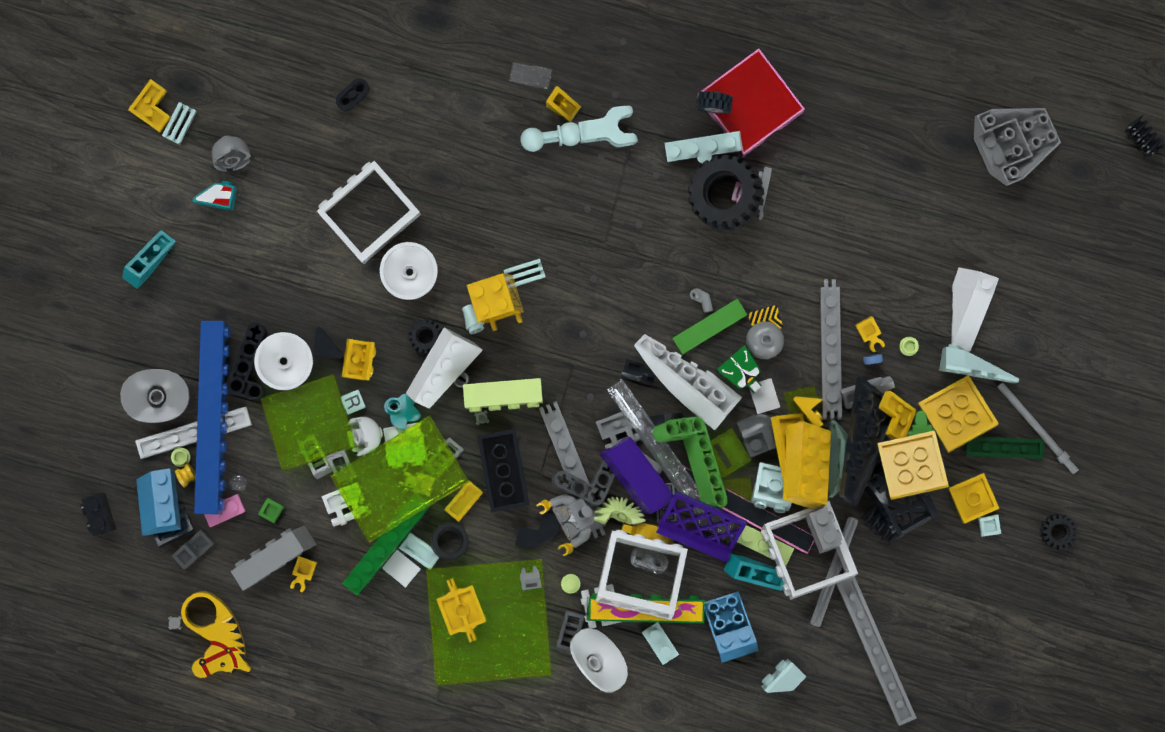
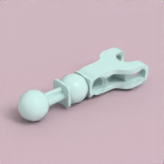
M619 106L611 108L604 118L578 122V125L573 122H567L561 127L557 125L556 131L541 132L537 128H528L522 133L520 142L524 149L535 152L542 148L543 144L559 142V146H562V143L567 146H574L579 142L587 143L606 140L615 147H624L636 144L638 139L634 133H623L619 130L618 122L630 117L633 113L631 106Z

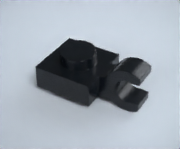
M626 359L621 377L638 382L643 379L646 384L653 385L656 375L651 369L644 368L645 364Z

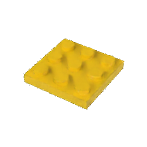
M969 375L918 403L920 409L925 412L928 422L932 425L947 453L999 424Z
M935 431L877 443L891 500L949 487Z

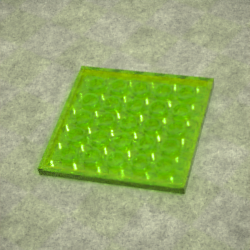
M542 559L426 569L436 685L552 675ZM536 566L540 574L542 588L522 590L520 580L522 568L526 569V573H532L533 567ZM454 578L457 589L466 588L471 585L474 586L486 618V622L477 625L473 629L477 640L470 643L466 632L449 634L436 600L450 592L446 580Z

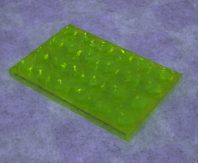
M430 415L331 475L332 480L368 542H372L469 483L468 478Z

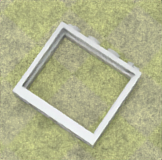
M375 161L366 163L361 168L362 172L360 174L351 176L347 180L348 184L344 188L339 187L335 190L333 197L329 201L327 199L324 200L317 210L320 216L363 264L368 262L421 215L418 209ZM375 170L410 211L361 253L326 212Z
M829 501L826 506L813 509L808 508L764 524L762 527V537L765 542L768 541L770 546L768 549L769 555L772 560L775 559L777 567H775L776 573L779 578L782 577L784 585H782L783 591L786 596L789 595L790 600L852 578L858 574ZM827 507L828 511H831L834 515L836 530L839 529L842 535V544L836 548L845 573L795 591L771 530L805 519L809 513Z
M622 530L612 531L595 602L671 620L675 612L688 549L683 548L679 544H665L664 541L659 539L649 540L642 535H628ZM616 542L679 557L669 606L605 590Z

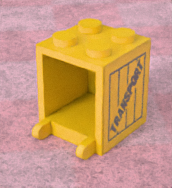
M502 273L467 285L478 322L490 323L493 331L497 330L495 321L515 315L517 322H522L520 313L524 311L513 275Z

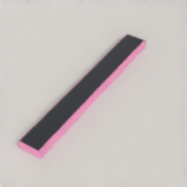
M680 464L671 481L699 496L692 470ZM724 488L727 496V505L722 507V509L746 520L763 530L764 524L781 519L765 509L755 507V504ZM793 524L771 530L774 537L808 554L814 542L813 535Z

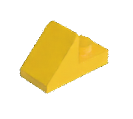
M794 397L792 399L811 424L818 427L823 425L821 422L823 418L817 410L812 411V408L823 399Z

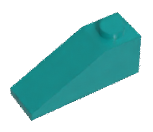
M160 230L124 267L122 278L138 289L150 277L175 245L176 241Z
M730 553V558L726 563L724 571L732 578L782 591L784 582L782 577H778L775 567Z

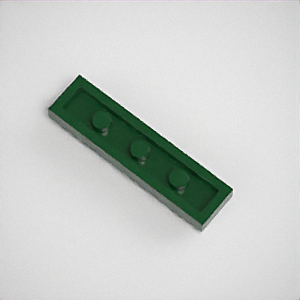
M976 437L965 443V456L1043 459L1044 440Z

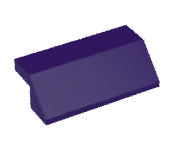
M631 437L623 438L612 448L604 449L599 453L639 509L642 510L643 514H652L670 503L674 496Z

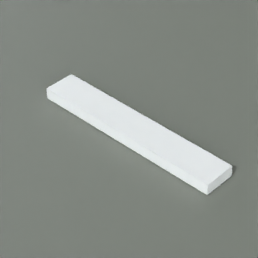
M247 407L225 414V422L228 425L227 433L252 425ZM197 422L136 440L140 458L144 459L196 443Z

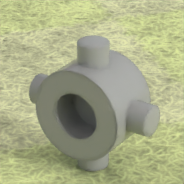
M486 410L474 413L478 426L480 423H489L490 420L487 419Z
M170 616L168 618V628L170 630L182 629L181 616Z

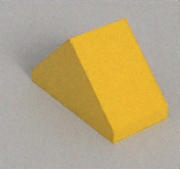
M558 86L555 87L546 101L547 108L569 122L573 120L581 108L577 102Z

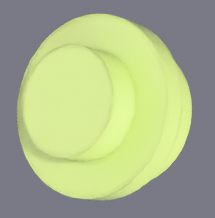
M905 337L901 340L899 348L902 354L912 356L917 353L919 344L915 338Z
M177 448L171 454L172 463L178 467H184L190 462L191 455L185 448Z
M574 574L564 576L561 581L562 589L567 593L577 592L580 588L579 578Z

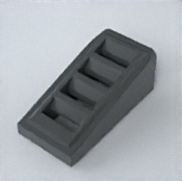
M566 611L556 651L571 655L570 647L561 645V643L570 644L572 639L563 636L564 634L575 636L581 631L584 621L583 615ZM568 619H572L575 621H579V624L577 625L567 621ZM566 626L577 629V631L566 630Z

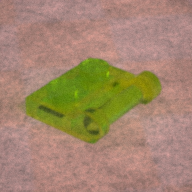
M732 428L710 441L718 469L721 472V478L726 477L752 461ZM715 444H719L732 465L731 467L727 468L714 448Z

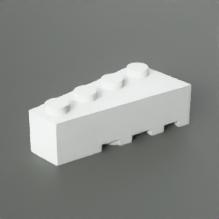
M444 327L406 394L414 402L430 409L482 352V349L474 342Z

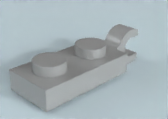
M764 167L763 171L758 173L763 182L761 186L764 188V195H762L764 202L762 206L759 205L758 207L760 210L758 220L763 218V207L772 168Z

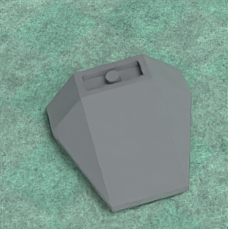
M1046 108L991 109L975 116L974 141L989 174L1006 186L1024 179L1061 143Z

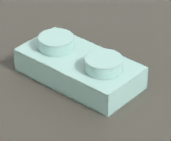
M658 622L642 631V634L662 665L679 655Z

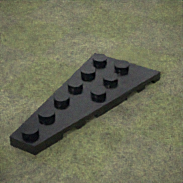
M857 377L839 491V497L851 506H857L880 456L877 443L887 441L886 431L892 417L879 409L884 394L863 377Z

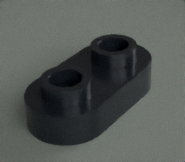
M361 78L353 80L337 95L336 104L338 108L342 111L352 110L368 95L370 90L368 83ZM359 86L363 87L362 92H357ZM345 99L350 101L348 105L343 104Z

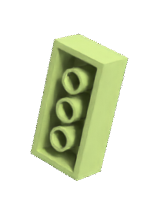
M541 378L463 384L464 405L466 409H469L470 413L482 412V408L497 411L501 410V406H508V409H520V405L526 404L528 408L539 407V403H543Z

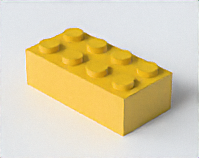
M805 421L787 426L783 500L809 509L827 505L831 431Z

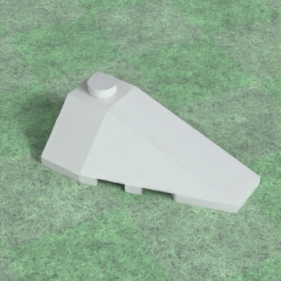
M958 268L952 285V345H958L960 349L968 352L971 351L999 278L979 271Z

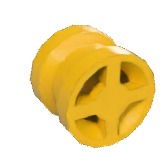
M189 463L183 469L175 470L176 477L183 487L188 486V483L191 481L195 482L196 473Z

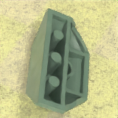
M835 420L829 421L831 446L828 498H833L840 491L848 438L847 432Z

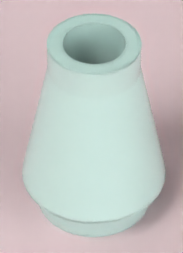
M470 304L463 307L466 330L470 334L482 331L484 323L477 321L473 305Z

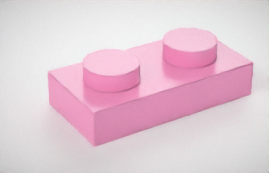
M239 494L225 499V509L222 511V515H205L209 527H213L246 512Z

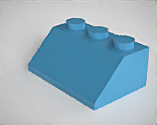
M169 468L151 471L136 479L142 535L181 530L175 473Z

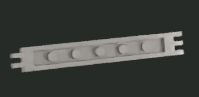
M824 279V287H820L822 420H827V412H830V420H834V412H837V419L842 420V395L840 391L842 389L840 287L836 286V279H831V287H828V279Z
M557 401L553 402L556 410L552 411L550 404L546 405L548 409L546 414L544 408L540 407L539 410L563 470L589 483ZM579 483L574 485V491L577 494H581L583 491V487ZM591 494L593 501H596L594 494ZM586 503L592 510V517H597L598 515L595 514V511L599 506H591ZM594 521L595 523L591 526L594 538H598L597 529H600L602 536L605 535L603 527L606 524Z

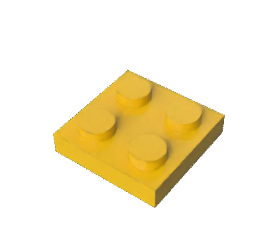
M984 473L948 488L963 524L999 509Z

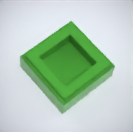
M267 498L258 515L276 524L285 507Z

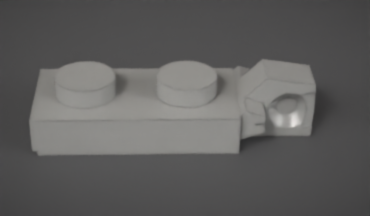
M890 376L868 380L871 385L883 394L885 391L895 388L894 381ZM855 385L840 390L846 409L852 408Z

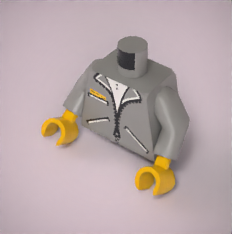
M562 494L550 499V501L543 500L537 504V506L543 505L545 508L539 512L540 514L546 513L553 507L552 510L568 540H571V543L559 546L558 549L566 548V553L562 556L571 554L574 547L577 548L590 538L591 526L595 522L591 515V508L586 505L582 498L575 499L571 495Z

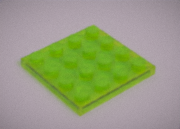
M334 374L261 398L283 472L326 458V456L336 452L347 451L357 447Z

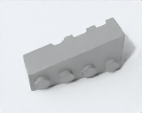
M305 525L293 531L290 528L280 534L282 538L277 541L275 538L265 544L267 548L262 551L259 548L250 554V559L246 561L244 558L235 564L236 568L231 573L242 591L252 587L269 576L271 572H275L286 565L287 562L302 555V552L317 545Z

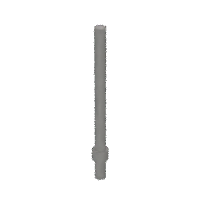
M1003 382L999 384L997 388L1056 454V459L1061 464L1063 463L1072 474H1075L1079 469L1069 459L1068 453L1061 450Z

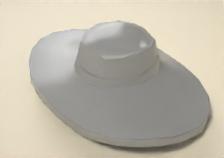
M149 369L136 372L127 378L120 392L121 403L127 414L133 419L145 423L167 422L179 417L186 410L190 399L189 388L185 380L178 374L163 369Z

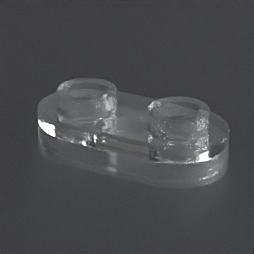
M637 547L630 555V561L635 567L656 574L665 572L669 562L664 554L649 549ZM636 557H641L643 560L638 561ZM655 563H659L661 567L655 566Z

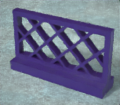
M676 491L665 513L658 521L656 533L727 562L747 521ZM677 498L685 501L687 506L677 508L675 503ZM698 507L704 510L703 514L696 516L693 511L694 508ZM689 510L692 517L682 519L680 512ZM676 514L679 520L673 522L667 519V517ZM718 515L722 521L713 523L710 516ZM707 517L709 524L700 527L698 520ZM694 521L697 528L690 529L686 527L685 523ZM734 522L739 524L740 527L730 530L728 524ZM725 525L727 532L718 534L715 527ZM712 529L714 535L707 536L702 531ZM729 536L731 539L730 545L721 542L720 538Z

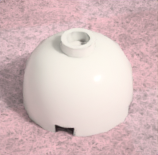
M368 417L350 419L348 426H351V431L347 432L352 451L358 452L357 456L374 452L381 442L383 436L382 429L373 419Z

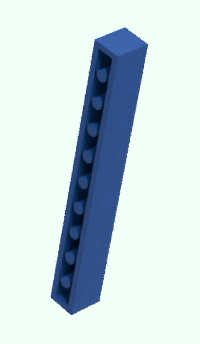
M201 321L194 514L222 515V511L225 509V500L222 499V495L226 488L223 472L226 471L224 453L227 451V442L224 441V433H227L228 429L227 422H225V414L228 413L226 395L229 393L226 376L229 375L227 357L230 356V346L227 345V340L230 338L231 329L228 323L224 321Z

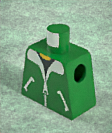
M745 345L716 370L739 390L747 385L755 393L762 386L755 378L761 371Z

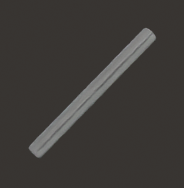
M848 517L842 532L848 548L858 520L853 517ZM837 551L833 557L826 580L838 576L842 568ZM835 584L822 588L810 621L811 625L821 626Z

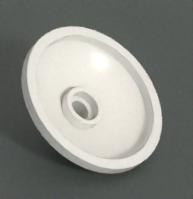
M404 242L397 244L387 251L381 261V281L392 295L400 299L413 300L424 296L432 289L437 279L438 269L434 256L426 247L417 243ZM408 269L413 270V274L411 276H408L406 274Z
M281 332L270 335L261 342L255 353L254 364L259 378L266 385L277 390H290L298 387L308 378L312 369L313 358L309 346L303 339L292 333ZM285 357L287 364L282 365L280 359Z

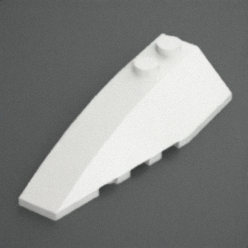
M646 334L634 345L646 364L666 388L695 415L702 418L714 430L741 400L742 397L713 373L708 370L704 372L698 369L696 363L692 361L691 363L681 359L682 355L677 352L667 351L665 345Z

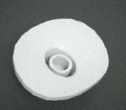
M583 629L573 636L570 643L571 655L585 677L601 691L612 693L620 689L626 682L628 672L624 657L616 645L605 634L596 629Z

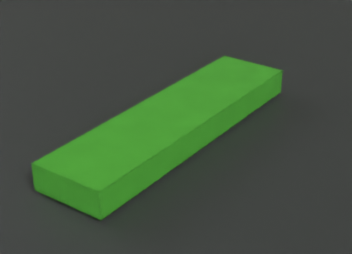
M736 299L678 334L672 340L683 355L747 316V313L739 300Z

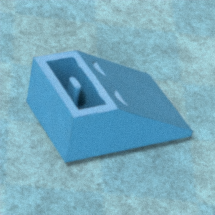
M739 591L705 602L704 611L722 663L758 651L757 641Z

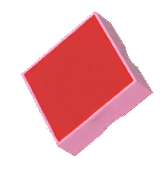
M757 49L702 90L703 92L714 91L733 96L730 114H713L711 112L708 114L720 125L724 133L740 131L743 150L737 152L742 158L762 144L767 137L785 127L805 110L760 49Z

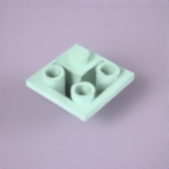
M789 659L786 661L782 660L775 667L777 670L772 675L768 674L762 680L763 685L761 687L767 693L793 691L806 676Z

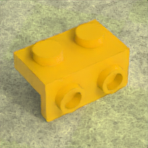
M347 339L342 377L370 380L373 374L372 360L376 355L375 342Z

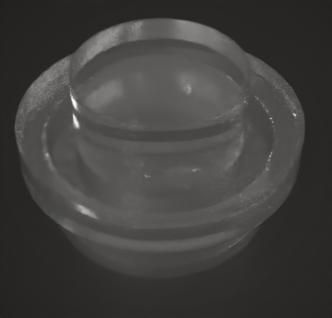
M233 476V479L229 480V484L233 490H245L248 480H245L243 476Z

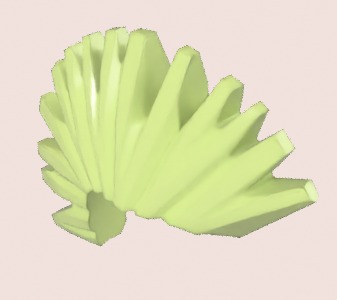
M611 497V500L607 498V503L603 502L601 504L602 507L596 508L595 514L598 516L593 518L594 521L606 524L610 518H615L629 525L646 522L642 518L644 517V514L641 513L642 510H638V506L632 508L633 502L626 506L628 499L625 498L623 501V497H621L620 502L618 497H616V500L614 497Z

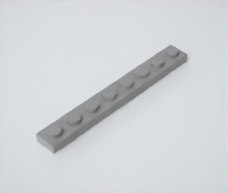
M855 576L836 583L898 726L916 719V715Z

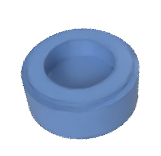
M882 354L863 357L864 364L881 363L883 361Z

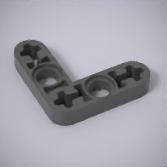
M601 459L591 484L566 471L555 473L552 477V484L555 488L577 499L582 498L588 505L598 506L605 500L615 475L610 468L608 471H602V469H607L608 465ZM600 475L606 476V485H601L598 482ZM564 476L563 480L566 482H571V484L569 485L567 483H562L560 485V480L557 479V477ZM576 483L581 484L583 487L581 494H577L574 491ZM598 488L603 489V491L600 490L597 494L599 500L593 501L591 494H595Z

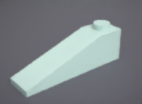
M949 344L948 347L942 349L939 371L1009 383L1019 382V378L966 350H961L958 345Z

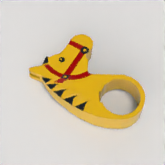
M199 591L189 596L182 605V620L188 628L211 642V646L205 652V656L198 658L192 665L194 675L199 678H205L218 671L233 674L238 669L250 672L251 668L245 660L243 635L230 608L220 598L207 591ZM196 597L210 599L216 607L217 617L214 620L215 623L212 622L206 626L194 624L187 614L189 602Z

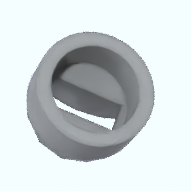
M462 372L460 375L466 382L459 377L454 381L457 387H463V384L469 383L467 373Z

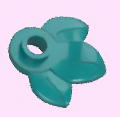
M403 394L399 398H390L384 405L385 412L390 415L391 423L400 430L406 429L407 422H415L421 418L420 412L413 406L415 402L407 394ZM392 405L397 406V409L392 410L390 407Z

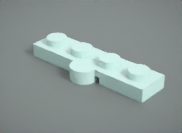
M740 131L665 143L667 162L697 157L698 161L703 164L706 160L711 162L715 154L743 150Z

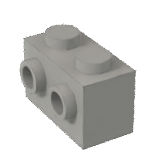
M827 507L807 515L806 520L820 554L838 548L842 544V535L839 529L836 530L834 526V515L831 511H828Z

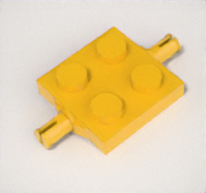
M454 578L446 580L450 592L436 600L450 635L466 632L469 643L477 640L473 629L477 625L486 622L474 586L471 585L466 588L457 589Z

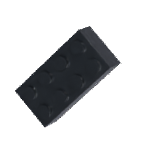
M516 429L477 436L491 512L530 505Z

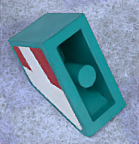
M229 181L214 183L193 197L192 202L198 205L233 211L237 188Z

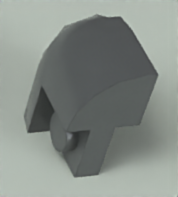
M752 415L735 422L749 457L776 448L771 417L768 415Z

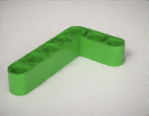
M696 416L668 420L653 428V436L656 441L662 443L683 440L701 502L718 509L726 506V492L704 420Z

